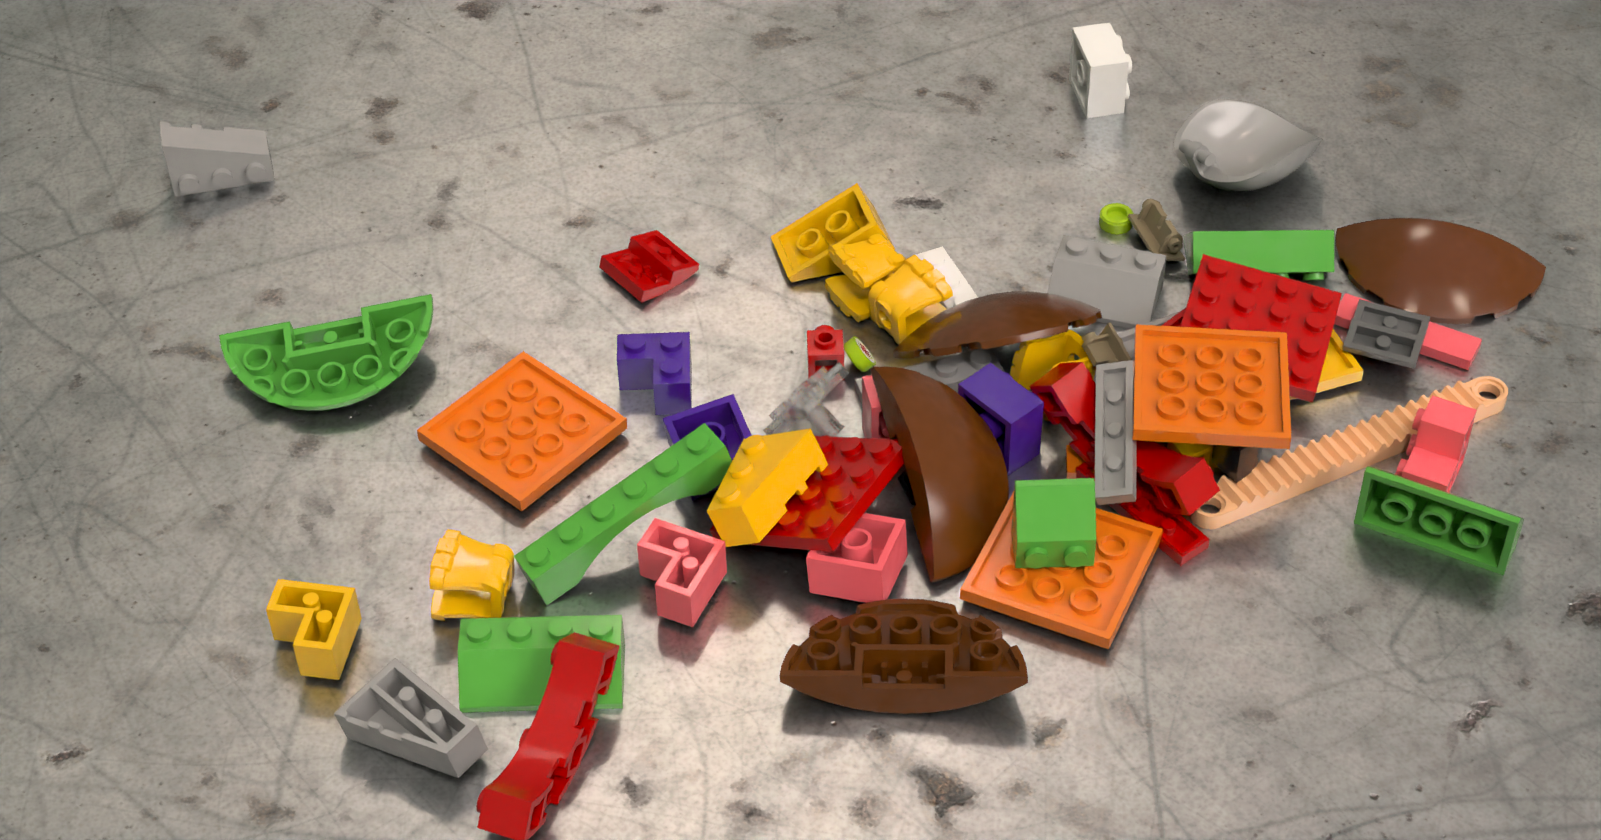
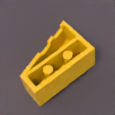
M811 428L764 436L752 435L743 439L707 509V513L721 540L725 541L726 547L760 543L787 512L785 504L794 493L802 495L808 488L805 481L815 470L822 472L827 467L826 458Z

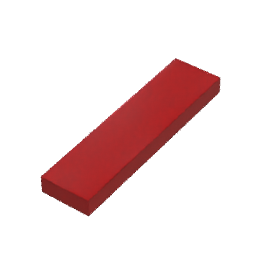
M1086 462L1075 468L1076 478H1094L1095 481V473L1090 471L1092 468ZM1145 497L1133 502L1108 504L1121 516L1163 529L1158 548L1180 566L1209 547L1210 539L1182 515L1158 510L1153 501Z

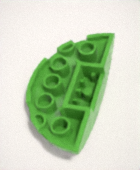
M432 294L361 307L362 316L293 329L289 321L219 335L220 345L232 373L239 378L250 392L269 403L272 402L295 410L316 411L340 408L357 403L380 392L410 367L417 358L430 332L433 318Z

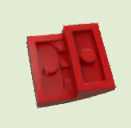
M658 230L630 237L628 249L602 255L599 268L642 303L656 298L683 283L699 270L700 264Z

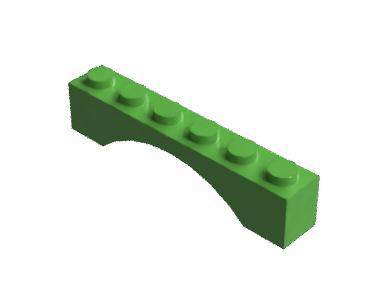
M705 423L514 555L527 581L544 603L549 605L576 586L598 554L634 521L671 501L688 496L706 494L718 486L732 462L726 446Z

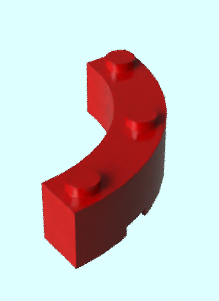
M1083 362L1060 363L1029 387L1044 402L1043 411L1053 425H1058L1059 423L1073 439L1069 443L1071 448L1095 470L1096 383ZM1137 440L1136 500L1145 497L1153 501L1158 510L1190 516L1220 491L1213 477V471L1204 458L1177 453L1155 441Z
M576 632L560 639L555 644L550 658V663L553 665L552 671L530 728H526L523 731L519 741V749L507 767L491 784L481 791L478 797L476 810L480 813L477 828L513 840H528L546 822L547 813L544 812L549 803L559 804L589 746L599 720L591 716L598 695H606L608 693L620 645Z

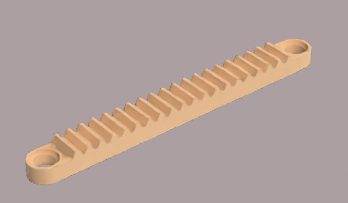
M1492 376L1478 377L1466 383L1459 380L1453 388L1449 385L1445 386L1441 393L1434 390L1429 398L1422 395L1416 403L1413 400L1408 401L1404 408L1401 405H1397L1393 412L1387 409L1379 418L1376 414L1372 415L1367 423L1362 419L1356 427L1350 424L1342 433L1339 429L1335 430L1330 438L1325 434L1317 443L1314 439L1310 440L1305 448L1300 444L1293 453L1286 450L1280 458L1277 455H1273L1268 463L1261 460L1250 474L1237 483L1225 475L1221 476L1217 483L1220 491L1203 504L1216 506L1219 511L1211 514L1203 512L1199 508L1190 515V518L1198 527L1217 529L1407 451L1412 435H1417L1418 433L1417 430L1412 429L1416 413L1419 408L1426 409L1432 395L1476 409L1474 423L1503 410L1508 396V387L1503 381ZM1490 392L1496 395L1497 398L1487 399L1479 393Z

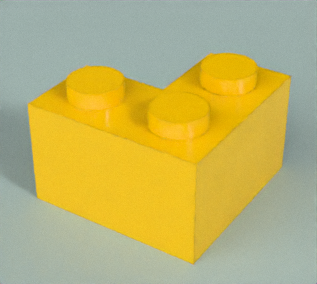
M278 579L266 608L274 640L294 642L293 649L301 676L339 680L362 619L355 588Z

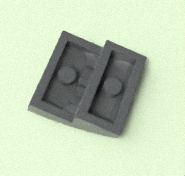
M1359 299L1354 318L1351 320L1343 345V351L1415 369L1429 326L1430 317Z

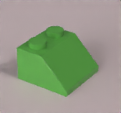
M1094 478L1015 480L1011 530L1015 568L1037 569L1043 567L1094 566L1096 550Z

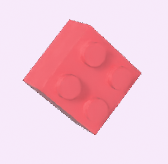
M864 513L833 552L810 550L806 557L809 592L864 603L887 600L908 556L906 521L904 519Z

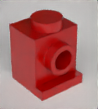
M821 325L815 330L807 331L808 381L844 380L843 329L834 330L829 325ZM836 360V365L815 366V361Z

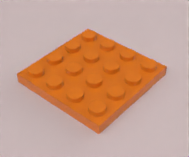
M1135 325L1132 440L1290 449L1291 417L1287 333Z
M523 351L417 430L420 442L522 512L627 429V418Z
M1013 491L960 589V599L1109 649L1160 544L1163 529L1096 508L1094 566L1043 567L1037 569L1015 568L1011 535Z

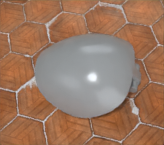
M1218 99L1201 105L1190 114L1176 132L1173 146L1179 160L1203 182L1224 190L1253 191L1277 183L1296 171L1314 153L1323 139L1306 132L1273 111L1255 103L1234 99Z

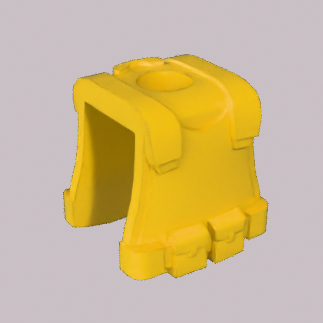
M879 233L870 236L868 240L853 244L842 245L840 242L828 247V254L845 275L825 279V288L830 293V299L833 303L840 307V310L847 317L853 316L857 322H861L870 317L869 291L876 282L880 280L885 281L904 264L906 258L902 254L897 253L889 245L888 240Z
M912 255L904 260V264L885 281L880 280L871 287L869 291L870 316L873 322L879 328L887 331L899 345L926 321L946 310L940 302H944L952 297L953 292L946 282L945 276L938 269H934V266L926 259L920 260L916 255Z
M1068 329L1067 332L1051 337L1021 342L1020 350L1014 353L1012 361L1014 365L1011 366L1010 376L1024 388L1030 390V385L1060 363L1083 362L1090 371L1093 380L1096 367L1093 366L1082 348L1084 343L1082 337L1073 330ZM1075 354L1078 355V356L1080 357V359L1075 360V359H1074ZM1043 411V419L1050 421Z
M447 529L443 538L439 539L436 553H434L430 565L429 584L430 589L435 590L431 603V618L445 621L446 618H501L506 596L514 579V553L512 549L504 544L495 543V545L482 543L462 535L461 531Z

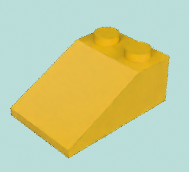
M858 183L771 236L787 277L791 282L842 272L828 254V247L838 242L842 245L853 244L868 240L870 236L879 233L888 240L889 245L895 250L875 207Z

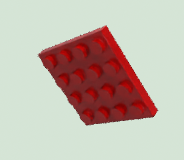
M1203 254L1180 327L1287 333L1289 395L1313 403L1342 293Z
M815 436L828 463L827 467L822 472L815 470L805 481L808 488L802 495L794 493L785 504L787 512L760 543L747 545L833 552L904 464L902 446L899 445L898 440L887 438ZM713 525L709 530L714 538L721 540Z

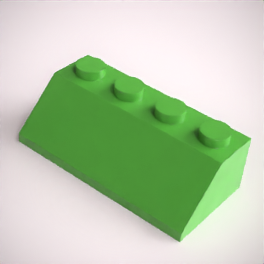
M1334 230L1192 231L1183 235L1188 275H1197L1203 254L1289 278V274H1303V280H1324V274L1334 272Z
M1367 466L1364 472L1354 524L1503 576L1517 546L1524 522L1522 517Z
M622 615L461 619L458 642L460 711L462 713L538 711L553 667L550 663L552 650L560 639L574 632L620 645L608 693L606 695H598L594 709H623L625 638Z

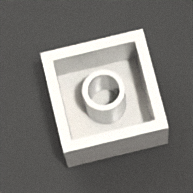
M1110 22L1073 27L1069 81L1086 118L1124 113L1125 99H1129L1130 96L1127 76L1132 72V61L1130 55L1125 54L1123 50L1121 36L1119 34L1116 35Z

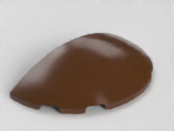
M1422 218L1376 219L1340 227L1336 231L1335 252L1338 262H1344L1349 270L1348 279L1363 294L1373 292L1383 299L1385 306L1429 316L1430 322L1470 324L1475 316L1490 314L1495 319L1515 311L1521 300L1527 296L1532 298L1543 281L1546 266L1534 257L1507 241L1471 227L1446 221Z
M1011 291L989 294L962 302L929 319L908 335L893 351L894 358L910 359L919 357L920 353L933 356L962 352L961 346L968 347V350L1011 345L1068 331V326L1077 328L1096 323L1097 319L1102 318V313L1100 309L1056 294L1034 291Z
M873 367L871 373L890 439H898L899 445L902 446V456L916 505L910 511L930 582L956 576L975 563L1009 500L1008 474L1001 449L984 419L966 399L952 388L917 371L899 367Z
M888 599L859 604L856 613L842 619L830 615L811 626L809 638L800 646L793 644L787 652L779 676L781 683L826 702L866 711L910 714L953 710L982 703L1027 684L1028 675L1024 657L1018 646L1011 647L1002 638L1001 628L987 618L979 615L978 618L970 619L959 615L955 605L939 601Z

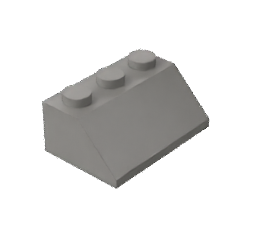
M1063 235L1055 256L1047 293L1075 299L1100 309L1102 318L1097 319L1099 323L1107 324L1111 322L1113 326L1132 329L1136 324L1143 325L1152 321L1163 288L1167 255Z

